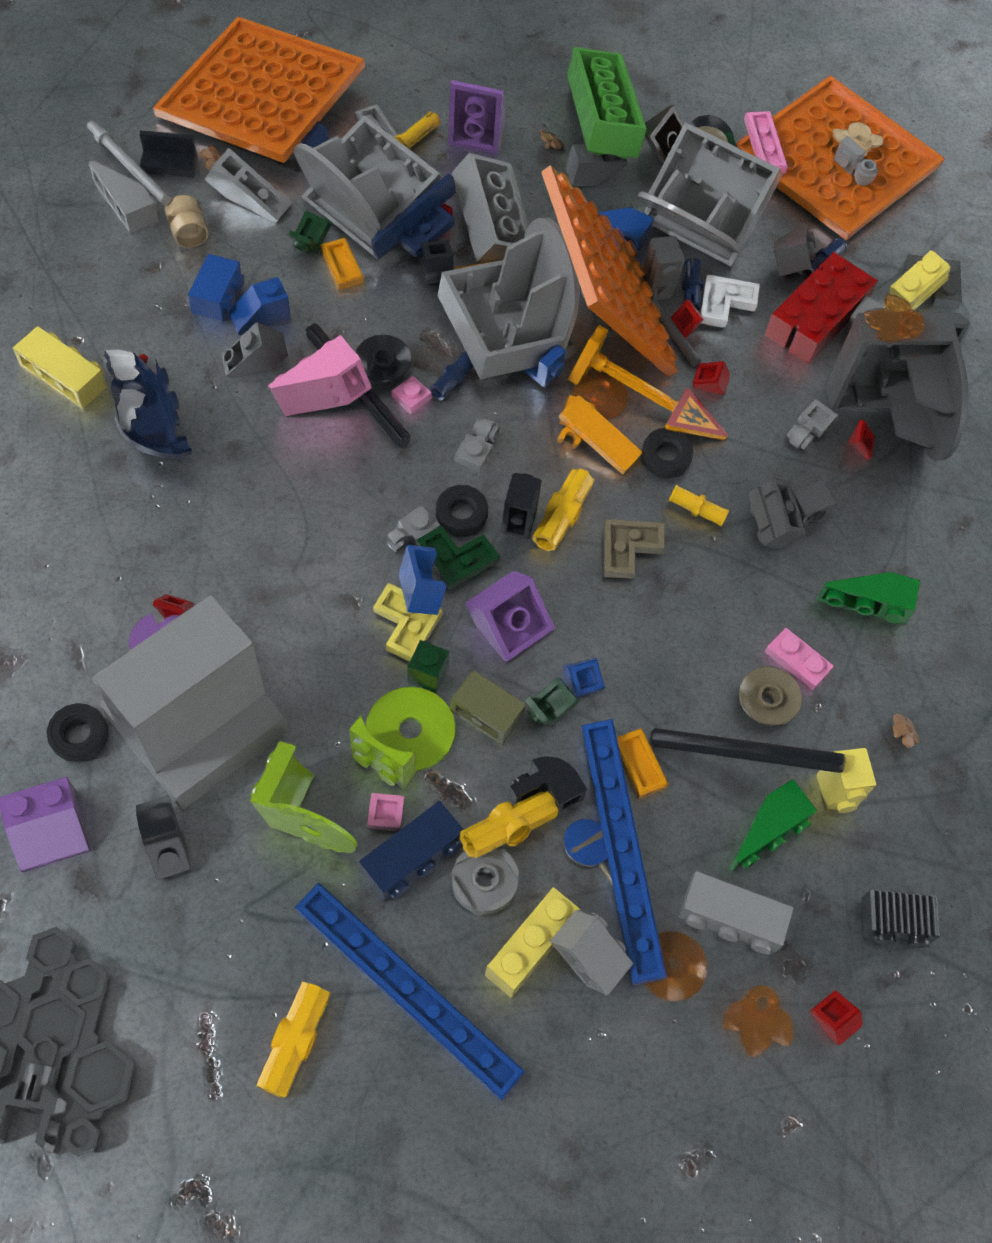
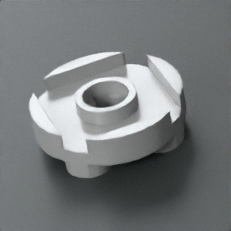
M501 848L494 849L478 858H470L464 851L457 858L452 870L451 887L453 894L464 908L470 910L475 915L496 913L507 907L517 892L519 880L518 867L511 855ZM483 871L485 875L490 873L493 875L494 878L491 879V886H480L477 883L479 872Z

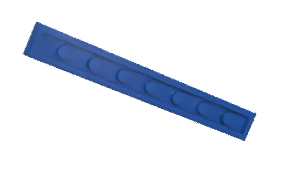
M613 719L581 725L626 954L633 962L629 968L632 984L634 986L667 979L614 722Z
M319 882L294 907L307 922L500 1101L503 1100L523 1076L525 1071Z

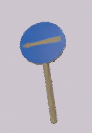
M581 819L573 822L567 828L563 837V845L567 855L575 863L582 866L594 867L598 865L613 886L610 870L604 863L607 859L601 824L590 819Z

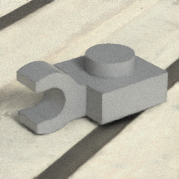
M420 505L398 521V528L388 534L391 540L387 545L394 552H398L411 541L416 546L418 538L440 527V524Z

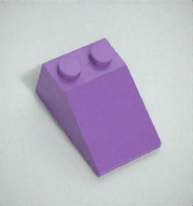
M451 80L448 144L498 155L505 129L504 92L498 89Z

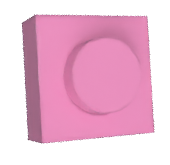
M412 375L392 390V398L411 415L432 399V392Z
M371 793L367 829L395 832L401 830L404 796Z

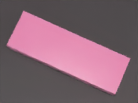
M747 112L744 121L755 156L780 168L782 174H786L788 166L771 112Z

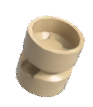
M180 195L172 198L171 202L165 206V214L175 243L182 248L190 249L202 245L208 239L209 231L205 219L202 217L199 202L189 195Z

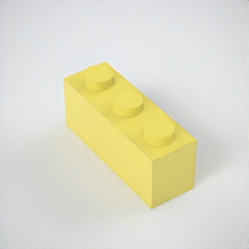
M37 326L13 347L20 366L82 409L107 388L103 376L104 371L101 366L95 361L89 362L73 346L68 347L63 344L52 332L47 333Z
M553 887L487 965L485 976L512 998L554 947L550 940L574 911H580V908Z

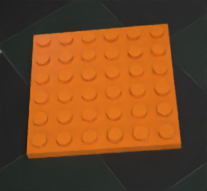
M237 17L153 107L156 117L285 163L293 154L294 148L317 121H320L361 73L365 68L363 58Z
M831 75L772 117L788 166L786 174H783L777 188L844 240H848L937 170L945 159ZM859 122L867 125L871 129V134L883 137V144L880 147L872 148L863 158L864 160L871 159L877 165L878 171L872 183L867 186L857 184L854 174L850 175L834 161L840 142L835 140L833 129L848 130L850 124ZM749 134L736 142L739 149L755 156Z
M550 165L541 173L587 307L667 377L678 373L675 365L677 356L672 347L668 346L667 339L669 335L665 327L659 322L658 318L661 317V313L656 304L651 300L653 292L649 284L644 281L645 270L635 257L638 254L635 245L631 240H625L623 233L618 227L615 229L612 227L610 220L605 214L602 216L599 214L592 201L587 202L583 193L578 187L573 188L569 179L563 172L559 174Z

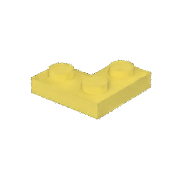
M390 583L387 584L373 606L374 613L398 624L385 645L386 651L409 662L419 641L426 642L443 615L442 608L439 609L438 615L407 612L402 589Z

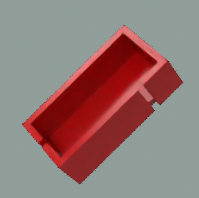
M833 252L820 265L819 269L817 268L772 313L765 335L785 348L793 329L796 328L797 332L789 352L810 364L848 324L851 315L864 297H871L878 280Z

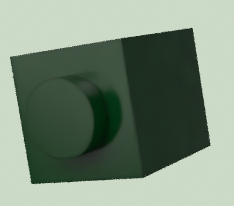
M420 640L407 666L408 683L437 693L449 667L450 651Z

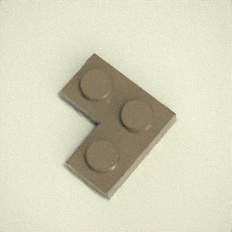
M605 519L604 577L634 579L635 553L663 554L665 550L663 522Z

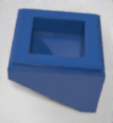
M597 658L563 665L564 673L576 697L605 688Z

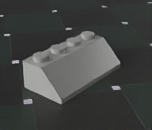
M469 153L454 169L452 175L477 263L504 260L506 248L523 239L529 226L511 163Z

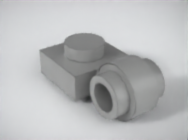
M847 136L840 141L834 161L850 175L854 174L857 184L867 186L875 179L878 171L877 165L871 159L864 160L866 151Z
M815 399L801 413L797 423L791 428L786 437L795 448L806 450L815 439V436L820 438L835 422L838 415Z
M479 417L472 430L476 437L470 434L465 436L454 455V462L480 473L493 451V444L488 442H495L500 432V426L496 425L497 422L487 417L483 419Z

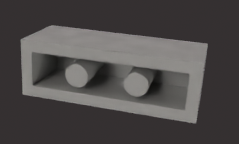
M695 871L689 880L678 917L685 919V923L693 928L703 930L706 927L718 932L719 937L727 941L737 942L740 940L751 944V949L762 954H771L772 952L775 954L784 945L794 907Z

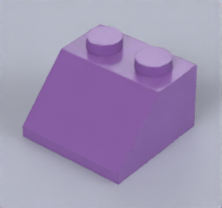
M512 571L465 603L477 629L505 661H509L555 629L532 577L516 571Z
M67 777L0 797V810L4 829L21 872L90 851L77 793Z

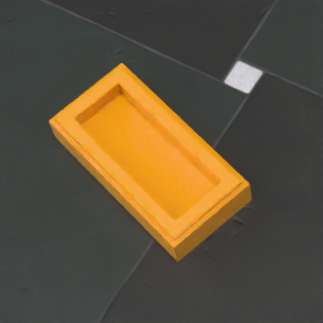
M346 237L320 244L321 253L338 290L364 283V276Z
M642 728L618 736L617 741L622 765L637 798L640 799L668 788L669 783Z

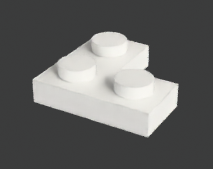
M707 274L700 315L704 320L701 323L726 328L730 307L755 312L758 304L760 284Z

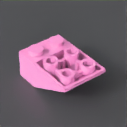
M341 335L334 340L326 342L317 352L303 358L298 365L285 374L279 375L268 385L285 417L349 405L372 388L361 359Z

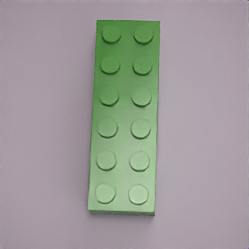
M574 47L567 77L587 151L595 155H616L623 159L629 157L638 158L647 128L622 54Z

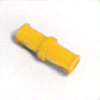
M677 484L668 500L691 511L692 516L697 517L699 515L718 524L720 527L729 512V509H725L707 500V496L703 494L698 496L679 487Z

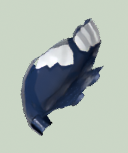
M120 349L105 350L106 367L113 377L111 392L115 401L118 421L125 429L122 430L116 417L115 422L124 439L139 451L161 458L180 459L192 454L187 437H176V426L180 425L179 416L176 411L179 408V402L175 391L170 392L168 389L169 378L164 367L160 368L156 360L155 374L134 352Z

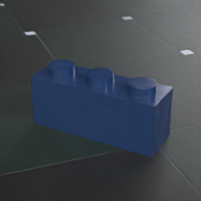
M439 800L359 861L360 872L384 902L390 897L397 899L409 889L410 885L408 883L418 876L420 878L426 877L436 868L438 860L445 855L447 858H450L463 847L460 840V832L464 829Z

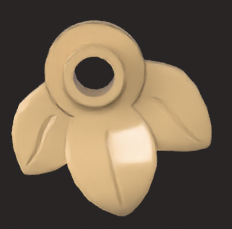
M852 123L849 125L848 130L833 129V136L836 141L840 142L845 137H850L866 151L864 157L872 148L880 147L883 144V137L871 134V129L863 123Z

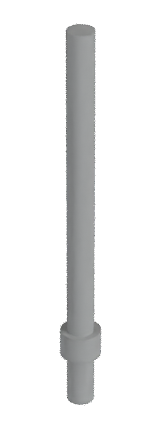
M91 120L88 122L87 128L94 134L95 140L102 147H106L162 205H168L171 202V197L113 140V135L106 128L100 127L95 121Z

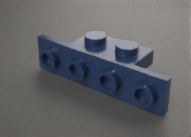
M448 173L442 179L436 181L433 187L424 195L418 197L403 213L398 214L388 226L375 234L371 240L375 258L379 260L398 243L414 257L418 258L422 254L421 242L437 241L455 225L454 217L440 207L456 193L452 175Z

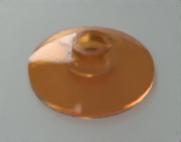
M595 372L587 374L578 385L575 384L573 387L572 396L577 397L580 395L585 401L595 404V409L607 420L619 416L627 406L628 392L622 382L607 373Z
M674 931L659 933L667 979L644 983V985L652 994L663 1000H686L695 995L704 984L707 975L705 955L700 946L685 934ZM677 958L681 963V967L679 969L672 968L669 964V959Z

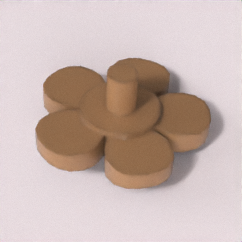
M544 129L540 130L541 139L547 143L545 148L549 149L552 146L557 150H560V148L564 149L565 144L556 135Z
M208 146L207 149H202L200 152V157L206 160L205 166L209 170L223 155L222 153L218 154L217 148L213 146Z
M900 713L895 714L893 720L896 724L892 726L894 736L896 738L902 736V742L907 748L918 744L919 736L914 730L915 726L909 718H904Z

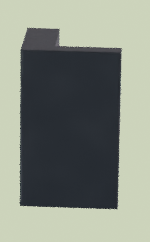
M140 130L139 135L143 153L139 166L147 174L194 178L198 158L193 135Z

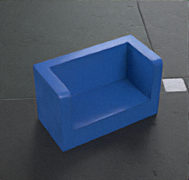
M406 546L398 575L407 612L438 615L446 584L444 581L433 579L431 571L437 555L435 548Z

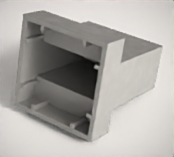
M212 595L203 599L92 676L103 697L98 703L106 718L181 811H184L289 732L286 717L265 694L253 642Z

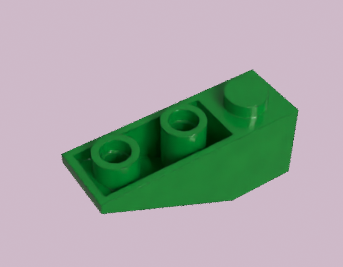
M887 572L829 581L824 584L817 600L826 602L833 607L855 610L861 615H872L883 618L890 623L905 625L915 612L920 580Z
M794 779L768 794L763 800L729 867L731 871H734L741 865L744 869L751 867L761 859L759 853L767 848L770 852L775 851L787 842L785 836L793 831L796 835H799L812 825L810 819L817 812V809Z

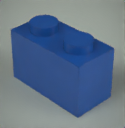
M212 254L207 255L188 293L193 314L224 321L227 312L231 311V308L234 306L237 291H241L244 285V275L241 274L239 261Z

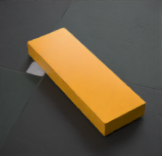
M580 395L559 415V418L622 475L643 453Z

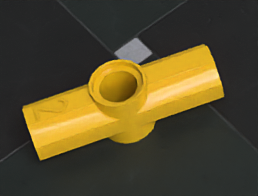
M581 468L572 469L560 491H555L546 507L545 516L532 538L539 548L547 552L549 550L555 551L569 527L572 528L576 523L582 510L583 502L594 485L595 479L591 477L588 471Z
M540 791L514 805L510 802L499 804L491 811L488 818L460 832V840L464 851L470 858H478L504 844H507L509 847L520 844L528 837L531 830L557 817L558 808L555 804V799L548 791Z
M302 981L287 1017L282 1018L276 1029L271 1043L272 1051L256 1085L258 1088L286 1099L302 1061H306L317 1036L316 1028L329 1002L330 992L314 984Z

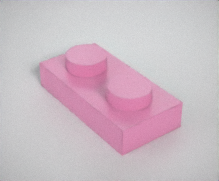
M786 627L764 651L812 691L834 667L833 664Z

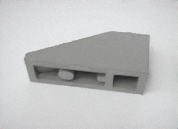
M230 148L216 161L205 178L225 198L275 223L292 204Z
M94 160L88 162L94 183L130 234L159 222L157 210L160 209L159 203L152 193L149 194L142 184Z

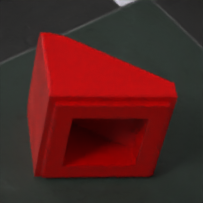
M725 361L699 363L693 380V387L725 395L730 379V372Z
M836 990L810 1010L813 1017L838 1046L863 1026L861 1011Z

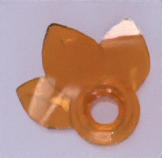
M887 294L885 297V309L869 310L864 313L869 326L879 330L877 338L888 343H896L904 338H917L925 328L923 316L918 311L912 310L910 303L892 294Z
M757 985L748 990L743 1000L733 1002L725 1012L723 1027L728 1030L741 1032L743 1046L751 1057H756L765 1052L771 1045L772 1040L784 1046L791 1044L793 1038L791 1018L780 1008L778 995L768 986ZM761 997H765L768 1000V1006L764 1010H759L757 1007V1001Z

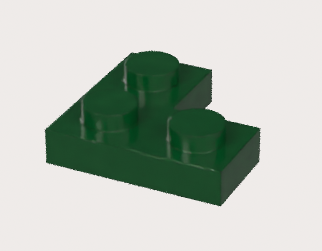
M440 526L416 540V546L436 549L437 555L433 569L440 579L445 582L448 590L455 588L500 562V555L484 534L458 548L445 529Z

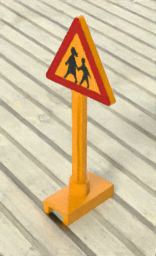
M598 325L568 378L569 381L578 385L591 367L600 373L603 371L660 406L670 410L672 414L665 425L667 430L726 440L728 437L726 431L689 388H686L680 400L676 401L611 362L609 357L602 354L600 350L609 330Z

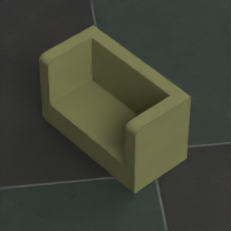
M472 670L451 697L450 709L454 714L501 745L504 744L523 718L526 707L524 702Z

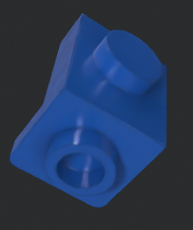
M557 344L539 361L537 367L525 369V374L545 388L563 372L566 350Z

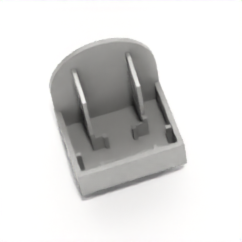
M365 115L341 140L335 136L314 148L303 143H299L294 148V155L310 184L309 189L301 198L373 256L371 240L375 234L388 226L398 214L403 213L418 197L424 195L433 187L436 181L442 179L437 170Z
M685 122L649 193L640 191L637 198L647 206L644 213L654 218L653 227L670 236L677 237L678 240L732 267L739 258L783 174L780 168Z
M542 217L533 220L529 224L524 238L506 248L504 260L442 272L437 296L480 380L537 367L539 361L557 344L566 350L565 360L572 357L579 350L571 333L579 310L580 284L561 228L551 218Z

